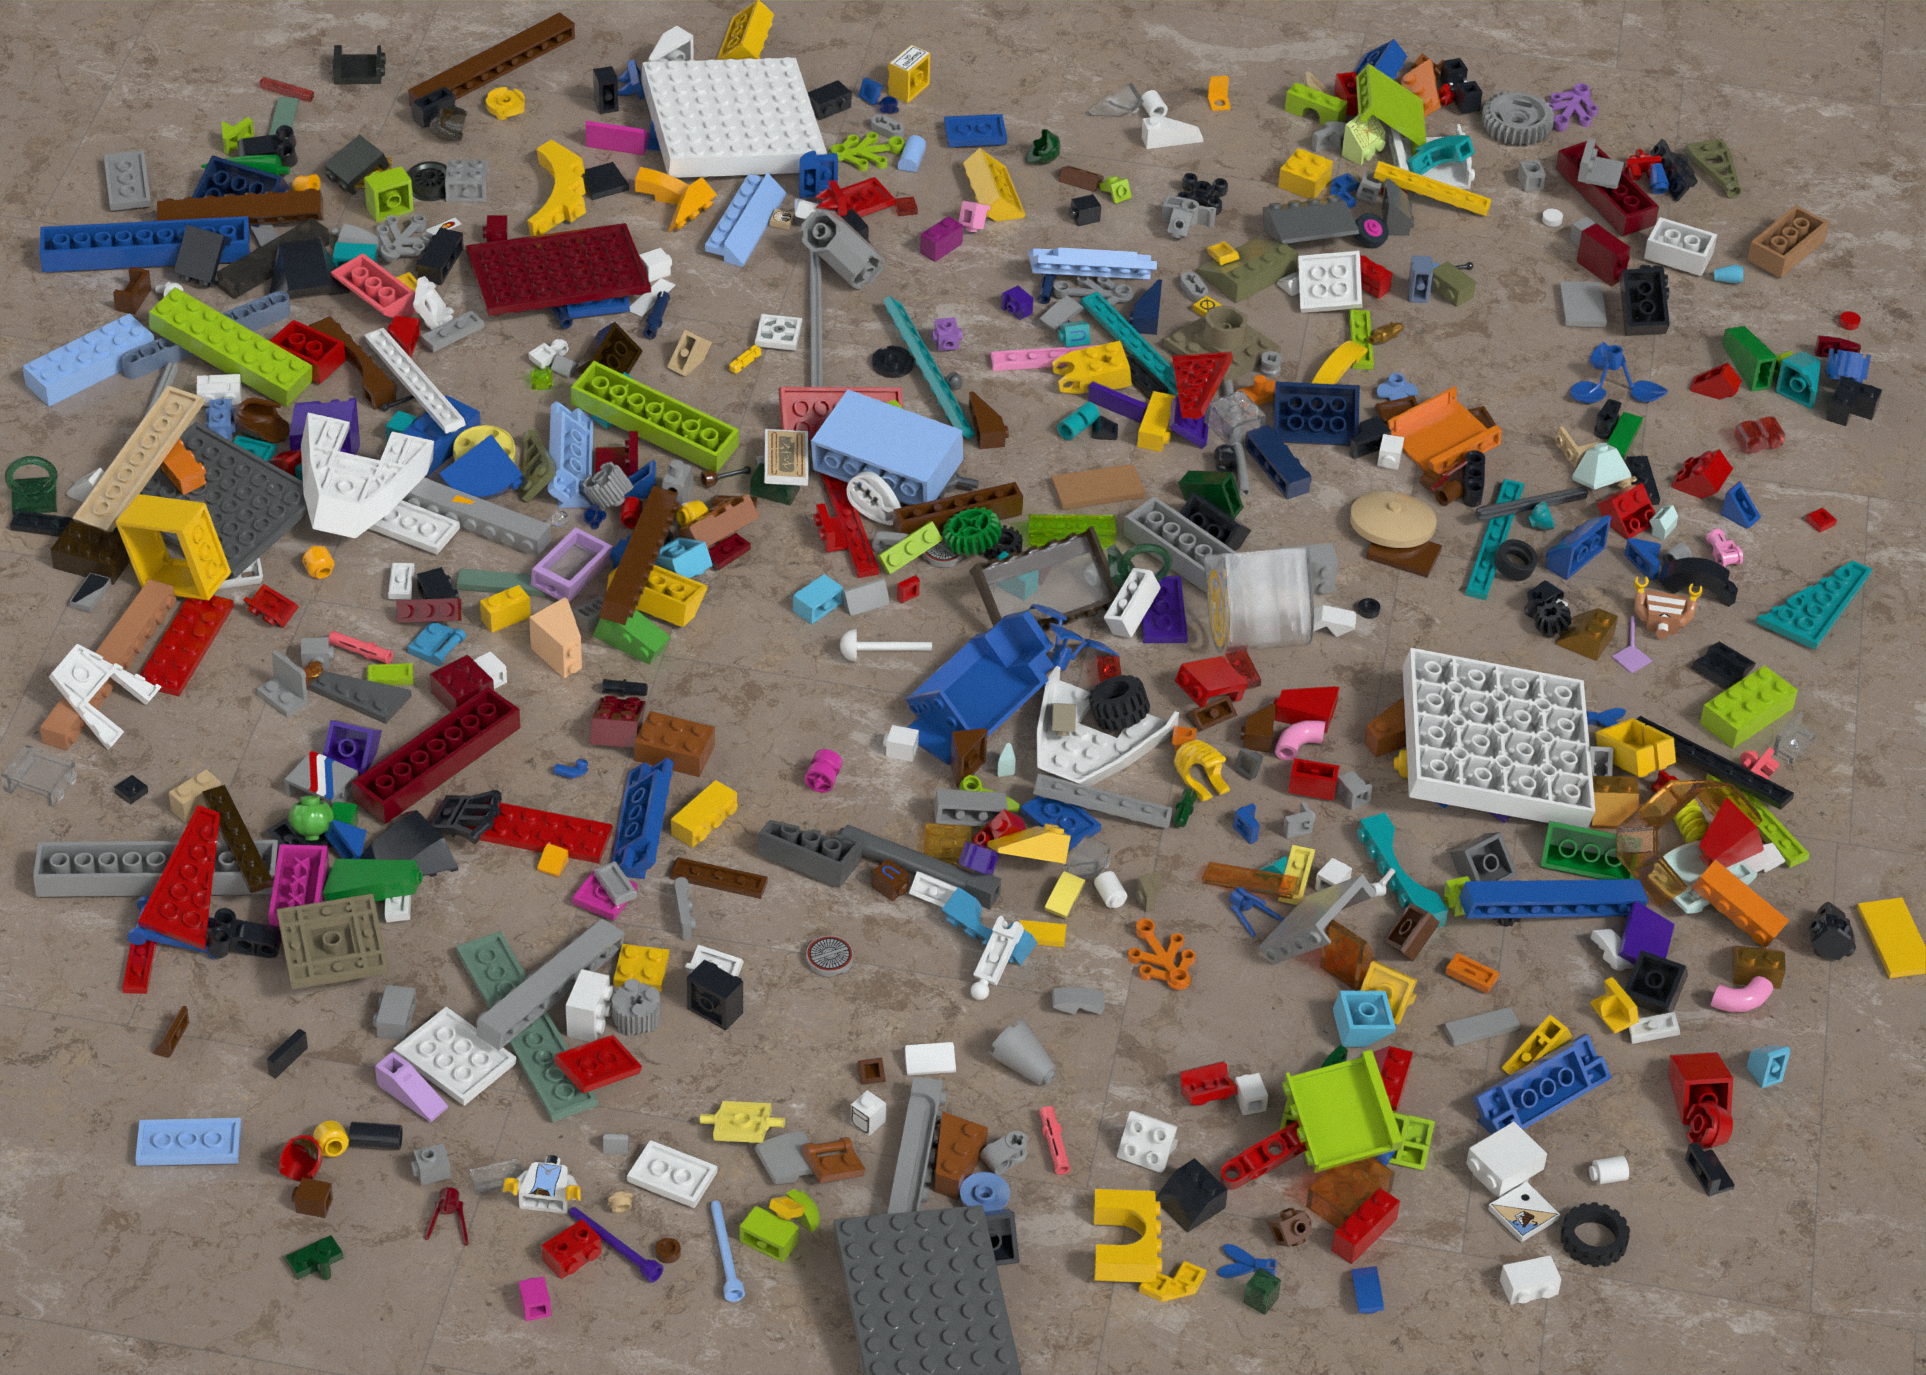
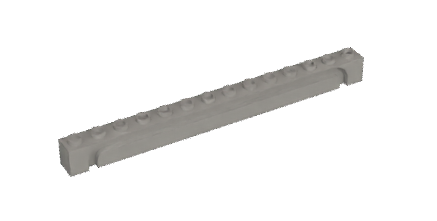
M922 1077L913 1078L911 1097L909 1099L887 1214L925 1210V1207H922V1203H927L929 1188L926 1187V1182L931 1183L933 1168H929L930 1163H935L936 1148H933V1144H938L940 1129H936L937 1124L941 1125L943 1110H940V1106H945L947 1091H943V1080ZM860 1357V1371H859V1372L864 1373V1372H863V1367H862V1362H861V1357Z

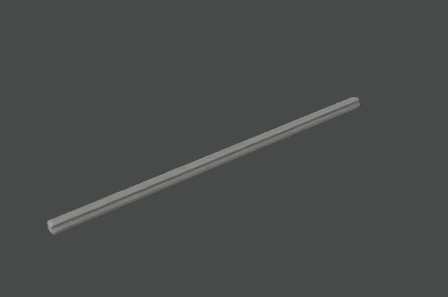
M810 250L811 387H822L821 257Z

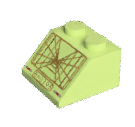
M1357 115L1345 125L1342 157L1361 166L1376 153L1383 150L1386 143V132L1377 117L1372 115L1364 123L1359 120V115Z

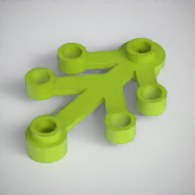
M869 132L866 138L859 144V136L851 134L843 144L832 145L829 154L837 153L838 162L845 160L853 163L859 171H866L868 169V160L876 162L877 168L884 169L887 167L888 159L885 156H879L874 153L890 151L893 154H900L904 149V139L899 136H893L888 140V144L874 145L878 143V134L876 132ZM853 155H858V156H861V157H863V158L859 159V158H857V157H855V156H853Z

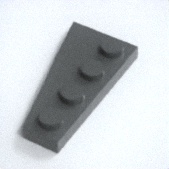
M322 671L310 684L312 692L384 724H387L412 697V692L409 689Z

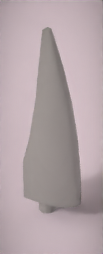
M345 223L342 229L333 228L332 235L338 236L337 242L377 244V254L381 256L380 249L383 244L378 236L363 228ZM415 254L400 255V257H417V256H419V255H415Z

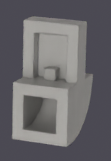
M1338 121L1326 122L1325 129L1313 132L1311 148L1315 152L1333 147L1336 151L1343 149L1346 123Z

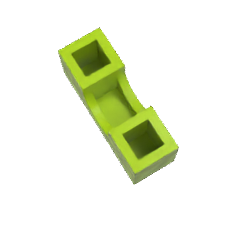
M1295 82L1287 91L1285 111L1303 117L1310 108H1313L1319 114V124L1325 126L1326 122L1345 121L1347 101Z

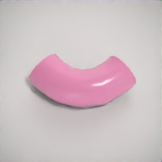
M1302 721L1290 725L1279 737L1275 748L1276 756L1282 760H1293L1297 757L1298 749L1301 745L1306 743L1322 744L1325 722Z
M1760 976L1753 977L1746 987L1740 989H1733L1719 984L1713 996L1711 1007L1731 1013L1748 1012L1760 1007L1769 998L1773 991V985L1768 979Z

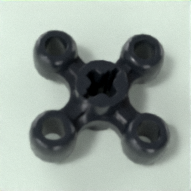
M1194 173L1184 174L1182 187L1185 191L1192 192L1183 191L1178 193L1176 197L1195 200L1199 203V206L1216 208V215H1219L1222 211V201L1218 197L1227 194L1228 182L1223 178H1217L1211 185L1207 181H1198Z

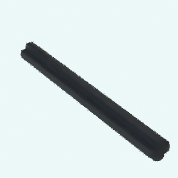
M1582 486L1479 507L1476 509L1475 516H1477L1478 520H1485L1533 510L1542 501H1545L1547 506L1582 500L1587 498L1588 490Z

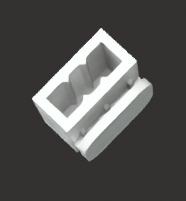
M1512 1122L1470 1147L1466 1164L1473 1175L1492 1194L1502 1197L1528 1182L1530 1177L1544 1170L1547 1153L1515 1122Z

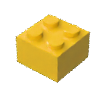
M1298 148L1280 168L1278 188L1307 199L1316 198L1331 181L1333 161Z

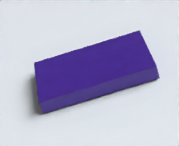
M1633 902L1630 907L1618 956L1635 965L1641 950L1666 959L1675 924L1641 903Z

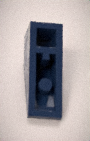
M1160 279L1135 303L1134 312H1130L1129 324H1133V328L1138 333L1157 335L1162 280Z

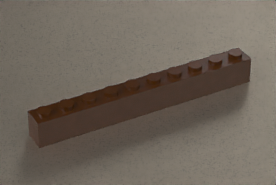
M559 12L409 89V106L412 107V101L444 86L455 95V100L575 39V23Z
M656 486L652 487L605 595L599 618L626 625L629 617L633 618L641 594L643 595L651 571H653L660 550L664 545L665 537L668 536L670 526H672L680 504V502L676 501L678 493Z

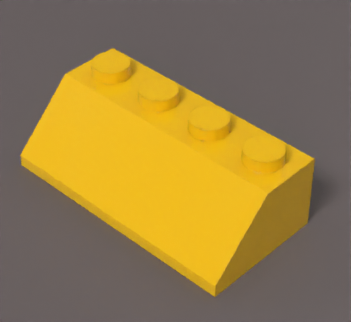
M756 0L732 17L716 60L760 59L759 55L764 48L763 44L768 37L767 33L773 24L772 20L774 14L760 0Z
M979 148L963 164L966 169L965 174L971 182L970 187L976 194V201L980 204L991 206L990 210H987L986 218L990 217L996 222L1024 218L1026 214L1006 166Z
M655 565L653 571H651L649 581L646 583L643 595L641 594L636 610L646 612L656 618L671 622L676 626L684 627L695 617L708 586ZM617 568L608 575L607 591Z

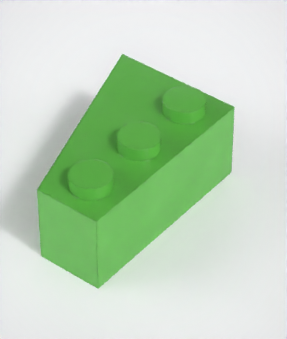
M635 610L633 618H628L626 625L600 618L593 633L594 637L649 665L666 649L671 638L637 610Z

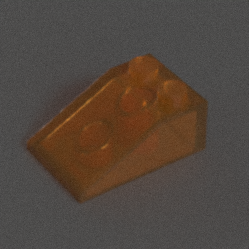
M1332 919L1325 928V934L1331 940V943L1323 946L1320 968L1353 990L1359 991L1371 962L1377 961L1367 941Z

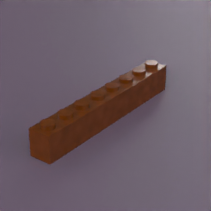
M313 188L306 189L305 191L287 190L281 193L268 191L264 194L245 193L238 196L226 194L223 197L208 195L203 198L185 197L180 200L166 198L163 201H157V221L248 216L250 226L324 220L321 191Z

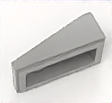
M597 596L572 610L577 627L589 632L598 624L602 609L601 605H603L604 600L603 597Z

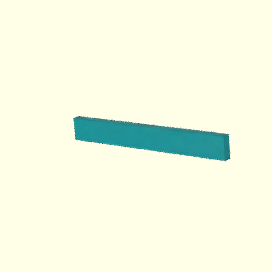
M1098 291L1081 298V305L1116 341H1121L1123 348L1130 355L1133 354L1168 388V394L1178 396L1173 367Z
M1504 479L1495 504L1521 499L1525 483ZM1516 513L1490 518L1465 596L1487 600L1497 570L1494 564V557L1501 544L1507 540Z

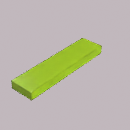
M1349 310L1350 341L1367 348V352L1357 364H1352V369L1373 370V345L1368 342V337L1372 336L1370 310Z

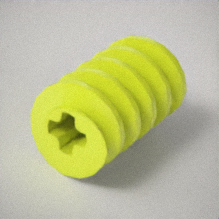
M1694 798L1680 801L1672 810V817L1677 827H1679L1686 844L1702 840L1709 828V823L1705 819L1701 807L1698 806L1697 800Z

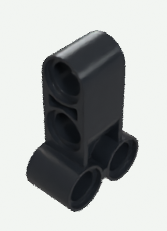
M282 125L277 128L274 135L240 139L237 142L238 156L278 155L282 166L294 167L298 162V157L295 151L297 141L293 129L288 125Z
M221 908L214 915L208 952L216 958L227 956L229 951L263 958H275L279 954L282 940L280 929L274 926L238 920L234 911L228 908Z

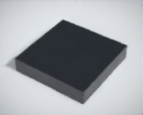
M614 162L584 169L585 173L581 176L583 177L585 191L592 200L629 190L628 182Z

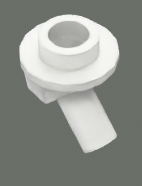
M167 282L164 285H157L155 290L157 293H163L165 297L174 287L183 291V288L178 283Z

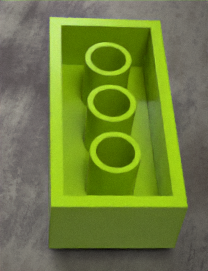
M1764 665L1704 704L1700 724L1734 749L1794 708L1798 689Z

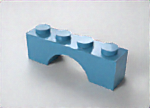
M958 887L942 908L946 915L945 920L955 928L958 925L964 928L963 932L974 940L976 937L983 941L982 945L986 947L993 930L981 924L982 906L975 897ZM1013 923L1010 924V925L1007 927V929H1010V928L1012 927ZM1026 930L1023 931L1008 963L1012 964L1014 961L1021 966L1037 944L1032 934Z

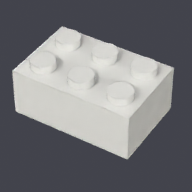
M1660 217L1647 240L1644 259L1702 276L1714 253L1717 234Z

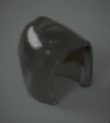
M446 106L439 109L429 119L431 133L445 141H461L463 136L462 130L468 112L455 106Z

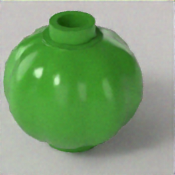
M319 796L301 797V802L295 803L289 812V823L292 829L305 836V840H318L319 835L328 831L331 821L334 820L331 807L327 802L320 801Z

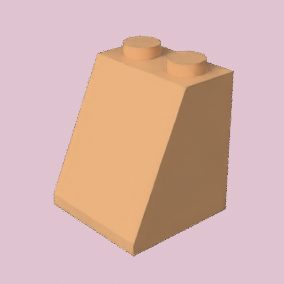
M564 597L530 616L531 650L563 678L582 669L581 635L568 599Z

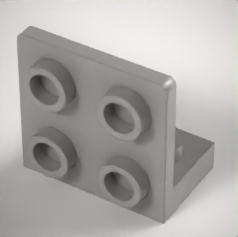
M1588 139L1580 164L1578 181L1617 189L1624 162L1596 157L1598 149L1594 148L1596 140Z
M461 159L448 160L445 178L446 202H487L486 179L488 161L480 159L472 161Z
M274 650L272 652L274 678L258 687L257 695L288 718L308 705L306 673L300 666L297 667L286 655H282L277 650Z

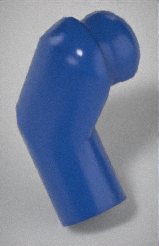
M578 759L576 766L572 767L557 763L554 767V774L569 779L582 776L588 771V761Z

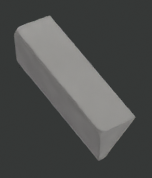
M884 578L844 590L843 607L850 616L889 604V596Z

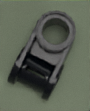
M1547 580L1542 581L1538 586L1528 591V604L1524 609L1525 614L1530 618H1534L1537 606H1544V602L1549 604L1553 599L1555 601L1558 599L1563 600L1564 591Z

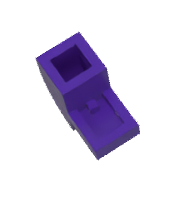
M965 841L958 864L984 874L993 875L1000 853L985 845Z

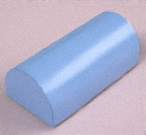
M912 135L907 139L898 162L899 170L918 171L926 150V142L922 137Z

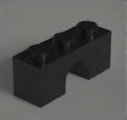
M1462 59L1445 60L1442 62L1440 80L1443 85L1448 84L1450 91L1454 92L1453 100L1460 112L1464 114L1480 111L1483 92L1476 81H1467L1468 69Z

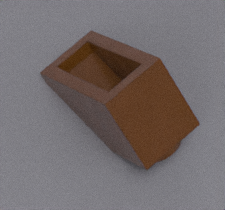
M1270 704L1247 717L1246 727L1241 726L1240 740H1244V748L1246 747L1253 751L1271 752L1276 704Z

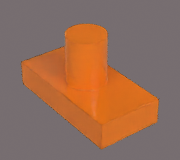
M1257 375L1254 378V385L1236 390L1235 397L1245 409L1273 401L1275 382L1273 379L1267 381V378L1263 375Z

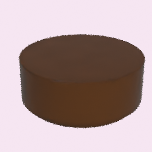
M663 1238L656 1243L655 1256L660 1262L670 1264L680 1258L681 1246L677 1240Z

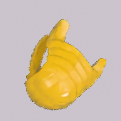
M1200 740L1188 741L1179 747L1174 760L1176 770L1185 784L1192 791H1196L1197 798L1201 802L1211 799L1212 795L1201 783L1190 776V769L1196 763L1204 767L1210 783L1219 795L1230 791L1229 786L1220 774L1222 763L1225 762L1226 758L1216 748Z

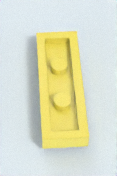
M1292 845L1278 901L1298 905L1303 900L1315 856V849Z

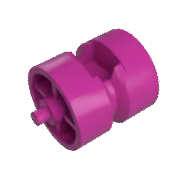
M829 749L816 751L811 761V766L808 768L804 778L806 785L820 793L831 791L835 784L836 776L843 765L842 758L836 752Z

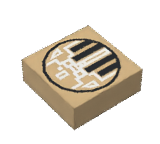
M775 209L770 219V226L789 230L795 218V212Z

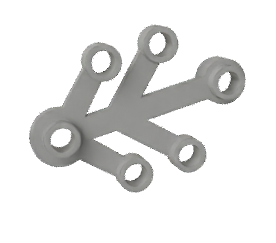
M415 214L411 218L410 225L402 234L397 226L398 218L394 215L386 217L385 225L377 226L376 235L383 244L380 253L382 258L389 262L396 261L400 255H423L425 245H430L433 236L432 233L425 232L422 234V237H411L415 232L425 231L427 221L421 214ZM389 229L395 240L393 243L388 238ZM402 245H413V247H401V246H402Z
M1077 276L1076 284L1079 287H1087L1089 289L1070 288V284L1066 281H1057L1054 284V294L1058 299H1062L1067 295L1088 296L1097 291L1103 297L1109 298L1107 301L1111 305L1118 302L1126 303L1133 299V291L1130 286L1125 284L1117 286L1109 280V277H1098L1096 284L1088 276ZM1083 307L1079 314H1084L1087 310Z

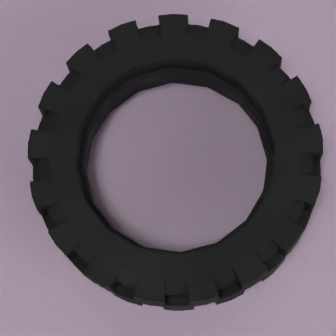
M1591 1202L1588 1205L1582 1203L1579 1207L1575 1206L1570 1209V1214L1567 1213L1565 1215L1560 1240L1561 1243H1564L1563 1249L1566 1253H1570V1257L1573 1260L1577 1259L1586 1266L1591 1264L1592 1267H1599V1265L1606 1267L1610 1266L1612 1262H1618L1620 1257L1624 1256L1629 1242L1630 1228L1626 1225L1627 1220L1625 1217H1621L1618 1210L1610 1209L1609 1205H1598V1202ZM1594 1222L1602 1224L1611 1230L1616 1240L1604 1247L1591 1246L1578 1238L1575 1234V1228L1584 1223Z

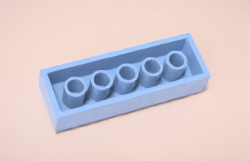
M129 313L23 365L25 385L50 407L122 371V354L154 341V335Z

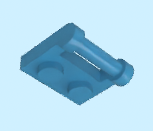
M430 622L407 647L408 654L436 666H441L450 651L458 643H462L465 640L466 633L459 628L455 630L438 622ZM447 639H449L448 642L439 651H437L442 646V644Z

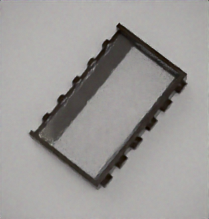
M1093 526L1088 527L1085 532L1080 534L1073 532L1067 535L1065 539L1059 541L1052 539L1043 546L1037 547V545H1034L1025 552L1019 554L1017 551L1010 553L1001 560L994 558L980 566V563H977L969 570L971 576L973 575L993 626L1005 615L1029 610L1039 626L1050 631L1052 629L1049 624L1054 623L1058 625L1057 620L1037 609H1030L1032 604H1040L1061 612L1067 617V620L1062 622L1071 624L1077 621L1080 616L1085 615L1088 618L1096 615L1098 610L1105 609V611H1108L1120 591Z

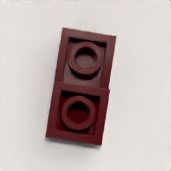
M1818 335L1814 353L1815 356L1828 357L1830 348L1834 349L1836 354L1838 350L1860 353L1861 345L1842 338Z

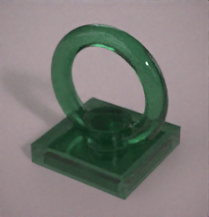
M24 456L11 462L6 468L4 477L7 486L12 490L13 515L16 510L34 513L57 512L58 473L55 466L50 461L38 456ZM24 465H38L49 473V477L14 479L13 475L19 467Z
M1145 543L1130 548L1122 555L1115 544L1107 547L1110 577L1117 587L1121 589L1132 569L1136 568L1130 560L1137 554L1152 552L1160 555L1164 561L1163 567L1154 573L1158 582L1166 577L1172 568L1173 562L1170 553L1160 545Z

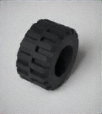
M1120 675L1105 679L1091 690L1088 697L1097 725L1102 727V729H1109V731L1130 728L1141 722L1150 711V703L1143 682L1133 675Z

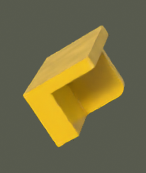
M1613 977L1604 980L1606 994L1590 1001L1593 1010L1614 1034L1639 1023L1637 1005Z

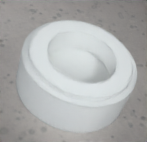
M1547 209L1543 212L1542 221L1545 225L1550 227L1561 225L1563 219L1561 211Z

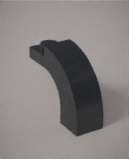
M1687 557L1674 560L1661 568L1659 582L1672 594L1689 587L1693 583V586H1702L1712 591L1729 607L1735 603L1738 592L1736 585L1729 580L1730 571L1712 560Z

